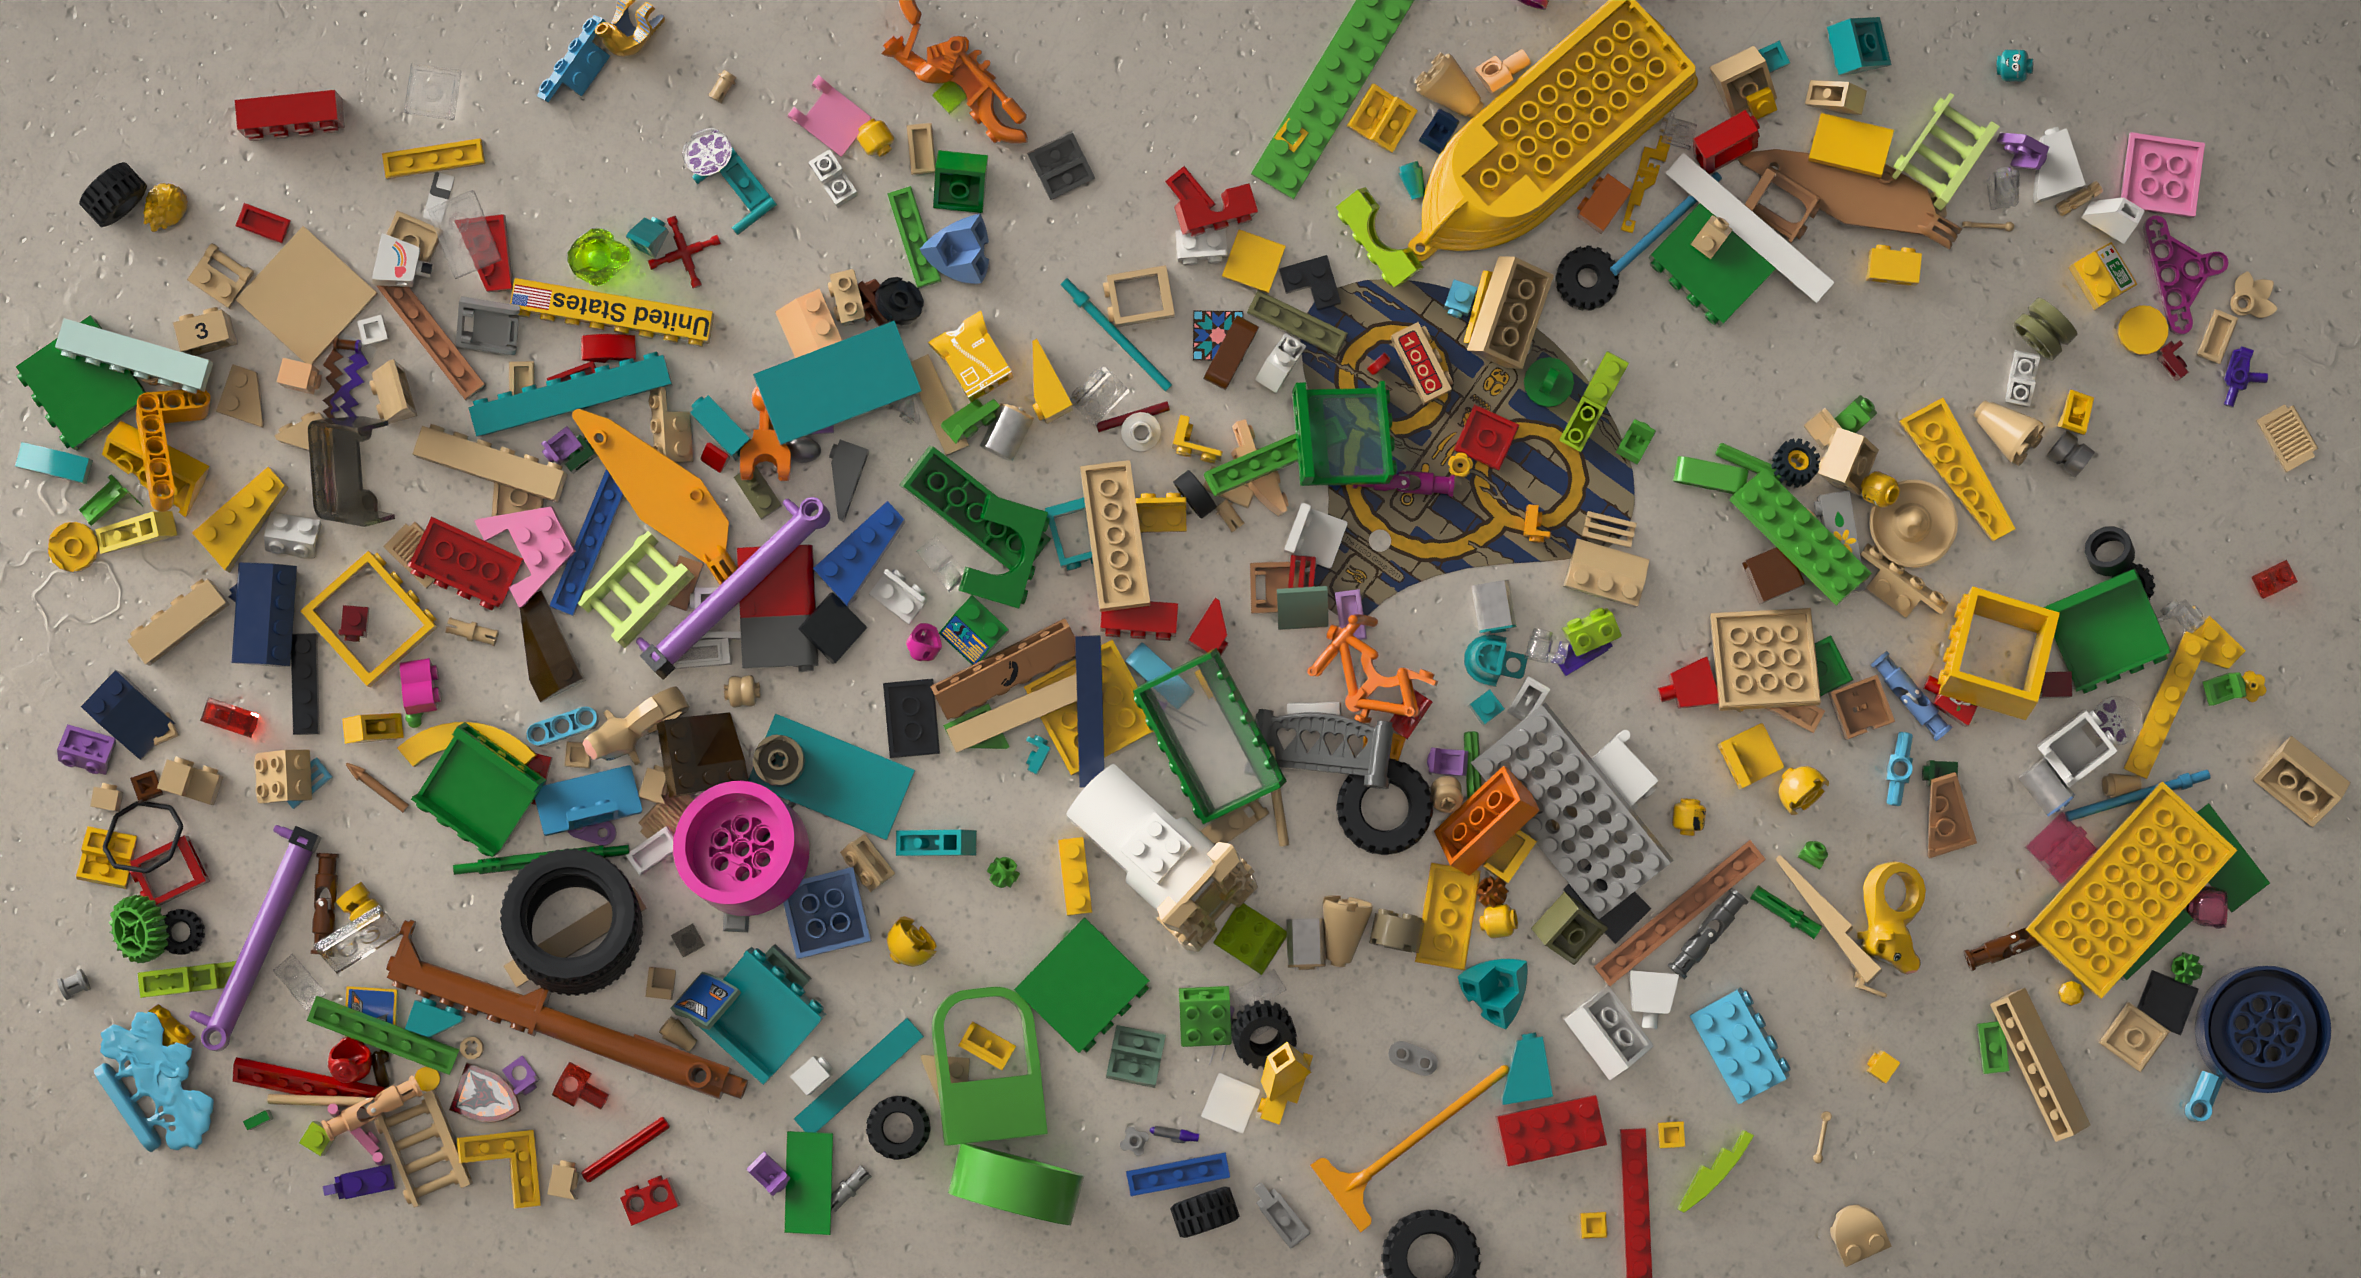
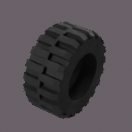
M1389 759L1387 778H1390L1389 784L1399 787L1404 792L1408 800L1409 809L1404 822L1397 828L1387 831L1375 829L1365 821L1361 811V802L1364 794L1371 787L1363 785L1365 776L1349 774L1339 790L1336 804L1338 821L1346 837L1358 848L1380 855L1397 854L1416 844L1427 831L1433 816V797L1427 781L1421 776L1422 774L1405 762Z
M1441 1210L1413 1212L1401 1218L1395 1226H1392L1388 1232L1387 1239L1384 1240L1381 1262H1383L1384 1269L1382 1270L1384 1276L1387 1278H1417L1408 1266L1407 1254L1411 1244L1417 1238L1426 1234H1436L1443 1237L1453 1249L1454 1264L1450 1273L1445 1278H1477L1476 1273L1480 1269L1481 1263L1479 1262V1255L1481 1254L1480 1248L1476 1244L1477 1239L1474 1233H1471L1469 1230V1226L1451 1213Z

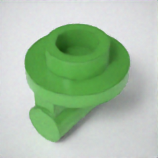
M1808 841L1800 851L1798 858L1820 870L1828 857V852L1822 843Z

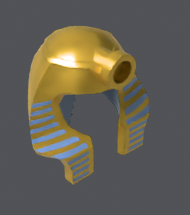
M618 0L612 22H603L597 25L595 33L603 38L604 45L611 53L622 57L638 53L647 40L656 32V29L664 23L665 17L662 14L648 22L649 15L655 10L650 3H644L636 11L637 28L631 23L628 12L629 6L636 0Z

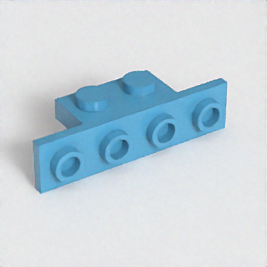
M594 15L584 23L582 33L568 46L569 51L565 57L558 60L550 78L544 80L540 85L538 98L549 102L562 83L579 96L585 93L610 57L609 54L592 42L597 35L595 33L597 25L606 22L603 18Z

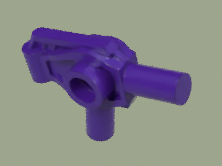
M2241 346L2240 349L2233 350L2224 377V381L2227 387H2229L2224 402L2225 406L2234 407L2238 392L2245 390L2248 382L2267 383L2268 373L2249 372L2250 360L2254 352L2252 349Z

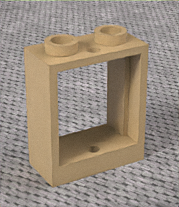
M1166 265L1107 275V282L1103 283L1105 298L1110 297L1112 307H1107L1109 322H1115L1116 328L1175 318ZM1157 275L1163 310L1120 317L1114 283Z

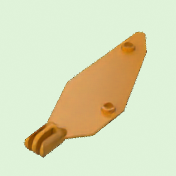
M582 409L573 411L572 417L640 520L706 563L719 585L738 569V566L727 551L729 520L703 481L611 419ZM598 433H601L603 435V441H600L597 438Z

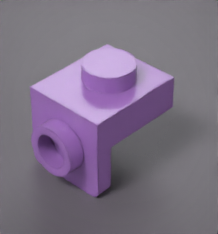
M568 426L548 441L545 440L541 443L545 448L542 453L549 462L555 461L559 465L566 461L572 452L583 447Z
M1432 747L1427 758L1429 772L1441 775L1466 776L1469 751Z
M765 1151L747 1168V1171L772 1196L777 1192H781L790 1180L785 1170Z

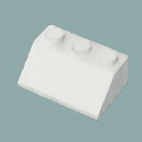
M1609 986L1605 987L1564 1019L1609 1080L1629 1068L1654 1046Z

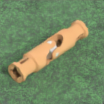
M412 1075L408 1081L396 1087L392 1085L381 1091L375 1098H367L341 1111L340 1115L328 1121L323 1120L321 1123L330 1141H333L334 1137L348 1130L351 1132L377 1119L382 1112L393 1111L403 1106L405 1101L415 1096L421 1097L423 1094ZM365 1105L364 1108L370 1117L366 1119L357 1118V1111Z

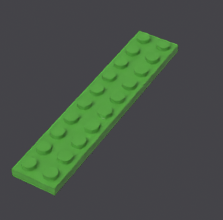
M1415 0L1355 1L1251 175L1289 198L1295 199ZM1288 118L1290 120L1287 122V129L1281 137L1290 144L1294 145L1301 136L1299 132L1301 127L1308 132V135L1294 153L1288 149L1289 146L1286 141L1274 139Z

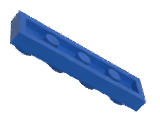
M1226 1152L1126 1171L1131 1196L1230 1178Z

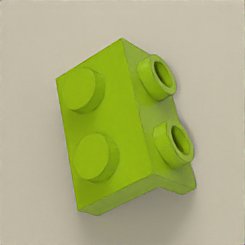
M1608 608L1595 609L1589 613L1590 616L1583 619H1572L1567 622V626L1562 628L1564 636L1570 642L1576 656H1580L1622 636L1615 617Z

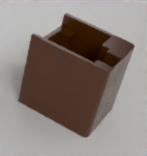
M1777 547L1749 558L1742 563L1759 604L1805 585L1800 570Z

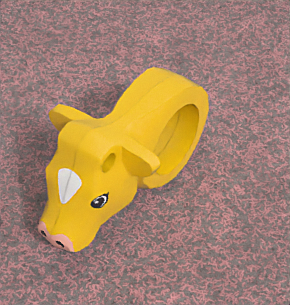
M1894 861L1877 865L1869 872L1863 886L1869 928L1867 931L1858 932L1857 939H1863L1861 949L1867 955L1873 956L1877 961L1889 964L1903 974L1915 973L1921 966V960L1913 949L1912 938L1906 925L1915 918L1923 906L1926 893L1924 880L1915 868L1902 862ZM1895 873L1902 878L1906 887L1905 900L1897 910L1890 908L1884 895L1885 884Z

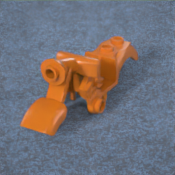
M899 0L904 16L913 27L906 45L903 43V36L898 39L893 36L883 45L885 50L881 54L887 57H894L903 66L913 71L920 81L925 83L939 84L951 81L960 85L967 96L968 102L966 104L972 109L969 114L978 124L983 122L988 128L986 134L994 143L998 141L1011 144L1028 143V137L1024 130L1008 127L996 116L993 105L995 94L1001 100L1002 108L1016 124L1023 123L1027 118V114L1013 98H1008L993 81L996 77L986 70L990 66V61L985 60L982 64H979L977 56L982 51L974 50L967 54L969 40L965 36H954L946 42L927 47V60L921 58L912 49L921 27L919 21L922 13L917 7L915 0Z

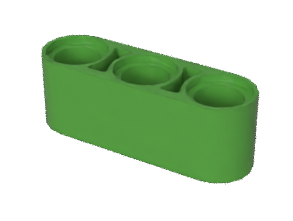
M1678 456L1673 482L1735 494L1747 483L1749 470Z

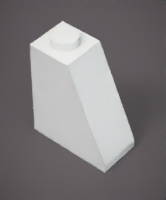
M2059 127L2051 128L2044 131L2045 135L2039 139V142L2050 148L2047 152L2046 162L2035 173L2034 204L2082 189L2086 185L2067 128L2059 130Z

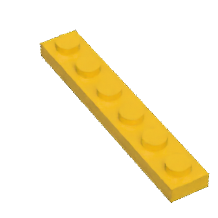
M2187 631L2184 632L2123 769L2145 779L2148 778L2209 641Z

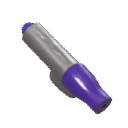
M1161 1126L1150 1128V1132L1154 1136L1171 1138V1141L1176 1143H1186V1141L1198 1142L1199 1134L1188 1130Z

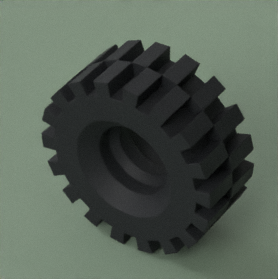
M1589 245L1581 248L1580 246L1567 253L1560 262L1555 276L1556 288L1560 292L1563 301L1566 300L1572 308L1575 306L1578 310L1582 311L1584 309L1591 311L1598 307L1601 308L1615 294L1619 285L1620 274L1614 275L1611 272L1610 267L1616 261L1611 259V255L1608 252L1601 251L1602 248H1592ZM1590 268L1596 272L1597 282L1594 286L1584 287L1579 283L1578 274L1581 270Z

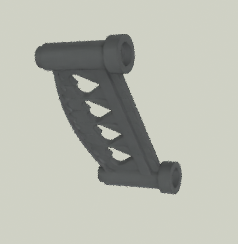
M1258 710L1255 722L1267 745L1274 747L1276 762L1279 767L1365 776L1363 785L1366 787L1389 789L1390 778H1387L1394 730L1392 722L1377 721V725L1374 727L1349 717L1330 713L1304 712L1275 717L1272 710ZM1280 728H1285L1286 731L1295 729V738L1284 750L1277 735ZM1308 730L1312 734L1318 731L1320 733L1319 740L1307 752L1301 738L1302 732ZM1333 733L1334 736L1343 734V742L1331 755L1325 741L1326 734ZM1356 735L1358 738L1366 736L1368 739L1367 744L1355 757L1349 744L1350 736ZM1247 762L1245 774L1256 776L1251 764Z

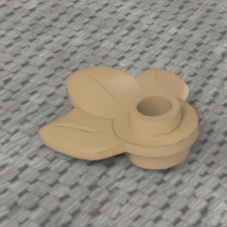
M2248 271L2240 275L2235 282V294L2230 300L2232 311L2239 316L2251 314L2256 318H2265L2272 315L2277 310V307L2267 299L2271 295L2274 282L2265 279L2254 281ZM2240 299L2246 301L2245 308L2239 306L2238 301Z

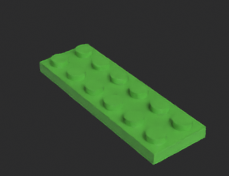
M1766 468L1730 498V501L1836 606L1871 576L1872 572Z

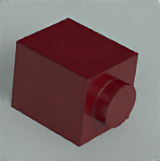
M2072 671L2045 672L2039 699L2072 697Z

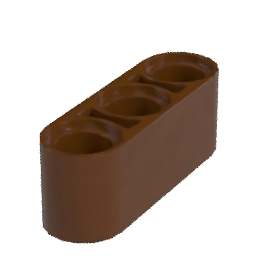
M1237 315L1203 379L1226 390L1254 339L1259 326Z

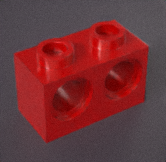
M662 1175L648 1180L649 1186L640 1189L636 1185L624 1190L626 1195L620 1197L631 1226L681 1206L670 1178L663 1180ZM658 1187H663L668 1192V1197L664 1202H660L655 1198V1190ZM634 1197L643 1199L644 1208L641 1211H635L632 1208L631 1201Z

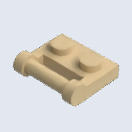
M211 243L187 280L230 309L235 299L253 276L254 270L249 267H243L219 251L218 246ZM215 259L239 275L238 281L234 282L210 266V262Z

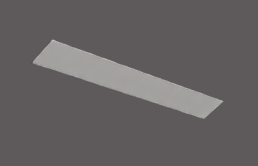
M1684 152L1666 172L1670 178L1713 215L1726 220L1734 233L1816 303L1834 284L1833 280Z

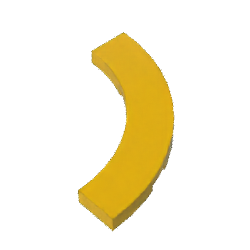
M452 722L430 727L410 737L398 746L397 749L413 767H416L428 757L446 750L454 737L452 735L454 730L464 722ZM466 722L525 765L537 756L528 745L506 731L486 724Z

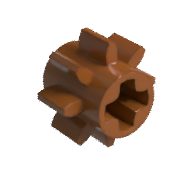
M1492 876L1483 879L1479 883L1478 891L1476 892L1480 897L1478 901L1485 907L1490 905L1492 908L1503 904L1509 892L1505 888L1506 883L1500 877L1496 878V880Z

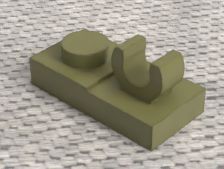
M755 466L751 480H741L740 473L734 477L761 520L782 507L757 466Z

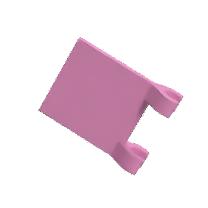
M818 75L812 85L823 93L807 115H804L794 107L788 114V117L842 157L859 134L858 129L872 117Z

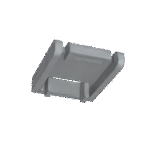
M461 296L458 308L456 347L515 355L520 306ZM474 314L473 332L464 331L465 316L472 317Z

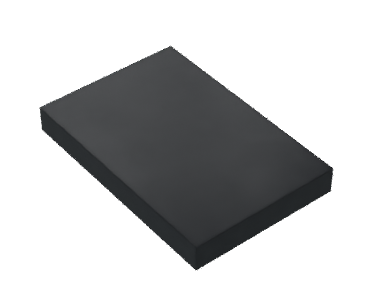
M933 678L883 683L890 759L940 754L935 695L930 687L934 685Z
M1591 863L1584 870L1590 871L1592 868ZM1597 879L1596 884L1598 888L1607 890L1606 881ZM1567 884L1562 889L1592 913L1570 884ZM1634 891L1599 920L1608 928L1604 933L1616 944L1651 908Z

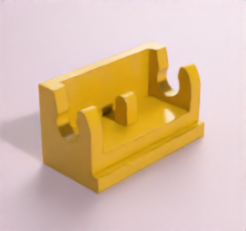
M973 1021L958 1045L1000 1070L1004 1069L1016 1048V1045Z

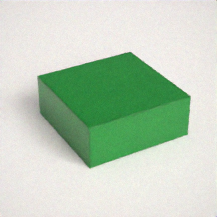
M265 1110L244 1120L243 1123L247 1130H252L274 1118L270 1110Z

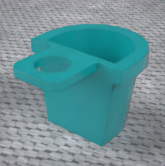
M1483 635L1475 638L1468 645L1464 654V665L1467 673L1475 681L1496 687L1500 675L1516 679L1523 678L1527 656L1506 651V637ZM1516 658L1520 661L1521 667L1517 672H1510L1507 669L1506 663L1508 659Z

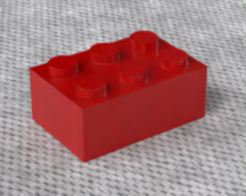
M1150 601V606L1101 612V632H1105L1107 637H1120L1121 633H1127L1133 639H1146V635H1155L1156 640L1171 641V637H1176L1178 603Z

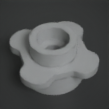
M1128 1127L1125 1130L1126 1136L1121 1141L1120 1147L1124 1151H1133L1137 1156L1144 1153V1144L1149 1140V1135L1147 1132L1141 1133L1136 1131L1134 1127ZM1137 1139V1143L1134 1144L1132 1140Z

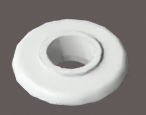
M1134 413L1127 417L1122 424V439L1132 450H1149L1160 439V424L1149 413ZM1140 425L1148 428V435L1142 439L1134 435L1135 428Z

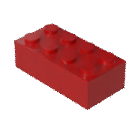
M336 90L234 100L237 130L245 138L249 137L250 141L263 140L264 136L274 135V138L289 137V133L297 132L300 136L313 135L314 131L323 130L324 133L339 132L338 128H345L343 101Z
M1596 1095L1495 1116L1505 1163L1508 1167L1607 1145Z

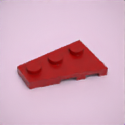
M501 214L454 220L472 256L486 291L490 293L513 290L506 216Z

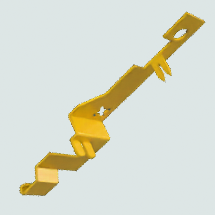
M1660 135L1656 149L1644 146L1622 223V231L1633 234L1636 221L1630 220L1634 205H1641L1644 191L1655 184L1661 167L1656 165L1654 168L1653 163H1650L1649 167H1647L1649 158L1666 162L1672 138ZM1639 177H1644L1643 183L1641 181H1637ZM1626 221H1630L1631 225L1627 226Z

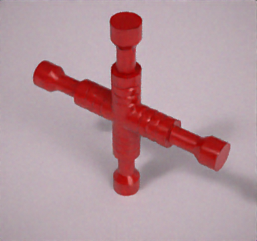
M669 217L667 222L672 227L677 250L669 252L659 259L648 260L650 269H655L660 264L666 262L671 263L682 259L686 272H689L692 288H698L702 284L694 271L695 265L691 255L703 251V248L721 244L719 237L715 235L707 241H699L687 246L683 233L679 231L677 217Z

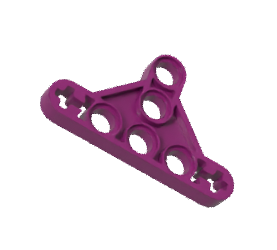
M2158 215L2152 216L2144 222L2143 232L2167 323L2173 334L2184 335L2193 326L2190 306L2206 279L2219 275L2227 269L2228 258L2222 252L2200 254L2170 236L2167 222L2163 217ZM2152 221H2155L2156 225H2161L2158 235L2159 238L2164 236L2165 239L2152 243V239L2157 238L2155 231L2149 229V226L2153 224ZM2157 245H2165L2167 247V257L2159 258L2155 254ZM2212 257H2219L2222 260L2223 266L2220 270L2211 268L2210 259ZM2188 263H2195L2198 266L2199 272L2196 276H2190L2186 273L2185 267ZM2164 269H2171L2174 272L2175 277L2172 282H2165L2162 279L2161 273ZM2170 293L2180 295L2181 303L2178 306L2169 304L2168 295ZM2184 309V312L2179 313L2181 320H2186L2187 322L2183 330L2179 326H2175L2178 316L2177 313L2171 315V311Z

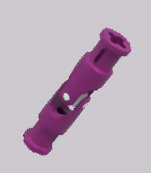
M1358 466L1354 467V475L1383 474L1382 468L1364 470L1359 469ZM1400 471L1398 472L1399 474L1393 476L1389 484L1353 485V489H1357V487H1370L1375 491H1388L1398 488L1397 491L1402 493L1423 495L1442 493L1453 497L1455 475L1451 474L1450 477L1435 476L1434 473ZM1409 475H1415L1420 478L1421 483L1418 488L1408 489L1410 485Z

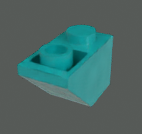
M423 997L422 1001H414L405 1029L426 1037H433L464 1022L466 1017L460 1015L461 1010L446 1006V1009L436 1007V1001Z

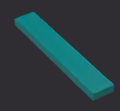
M906 1018L800 1112L794 1120L805 1132H818L924 1036Z

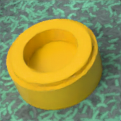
M425 1066L416 1072L415 1080L422 1091L428 1092L435 1090L439 1086L441 1076L439 1071Z

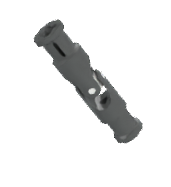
M1731 888L1729 890L1730 894L1721 905L1717 904L1701 924L1697 934L1681 948L1682 952L1675 961L1667 965L1684 980L1687 978L1686 974L1695 963H1699L1706 955L1710 944L1716 942L1734 921V915L1743 905L1748 904L1749 901L1735 889ZM1713 920H1718L1719 922L1717 933L1714 929L1707 926Z

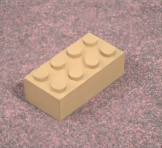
M1498 256L1467 351L1505 368L1523 369L1554 275L1517 257Z

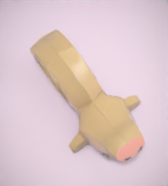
M674 686L650 697L625 718H617L607 709L603 712L607 721L597 731L584 739L583 746L585 752L592 760L602 758L606 761H611L628 754L636 766L640 763L635 748L637 741L641 737L657 731V723L663 720L679 718L688 711L690 706L679 688Z

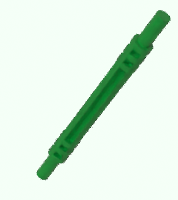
M599 845L575 848L579 851H582V849L587 850V852L592 851L596 855H602L604 859L605 857L626 855L630 852L629 845L612 847ZM539 852L478 859V862L453 865L454 875L476 872L488 874L522 870L524 865L531 863V860L534 858L536 859L540 855L548 853Z

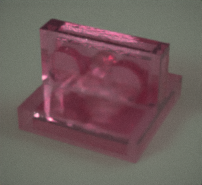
M2063 812L2025 846L2059 884L2097 850L2086 838L2087 832L2081 826L2076 827L2071 821L2068 822Z

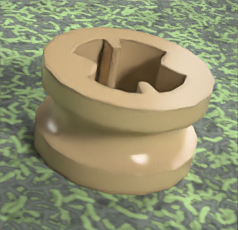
M467 1037L461 1042L460 1052L465 1058L477 1059L483 1054L484 1044L479 1038ZM469 1041L472 1044L474 1042L478 1044L475 1055L472 1052L470 1054L466 1052Z

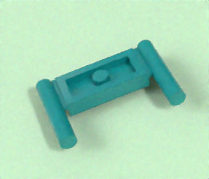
M731 146L728 161L718 171L751 211V213L731 227L739 235L777 204ZM696 173L692 178L699 184L711 174L701 175Z

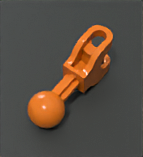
M756 387L752 393V404L760 412L759 429H753L752 439L740 450L741 480H751L755 466L760 462L767 461L777 467L778 479L780 481H789L791 473L790 450L786 444H779L758 387Z

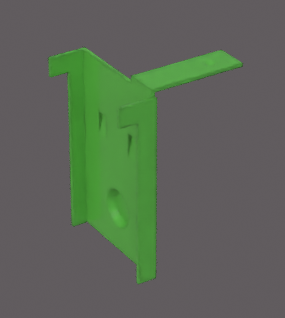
M111 474L107 477L110 481L87 501L79 511L92 526L123 498L127 492L142 507L143 505L126 488H123Z

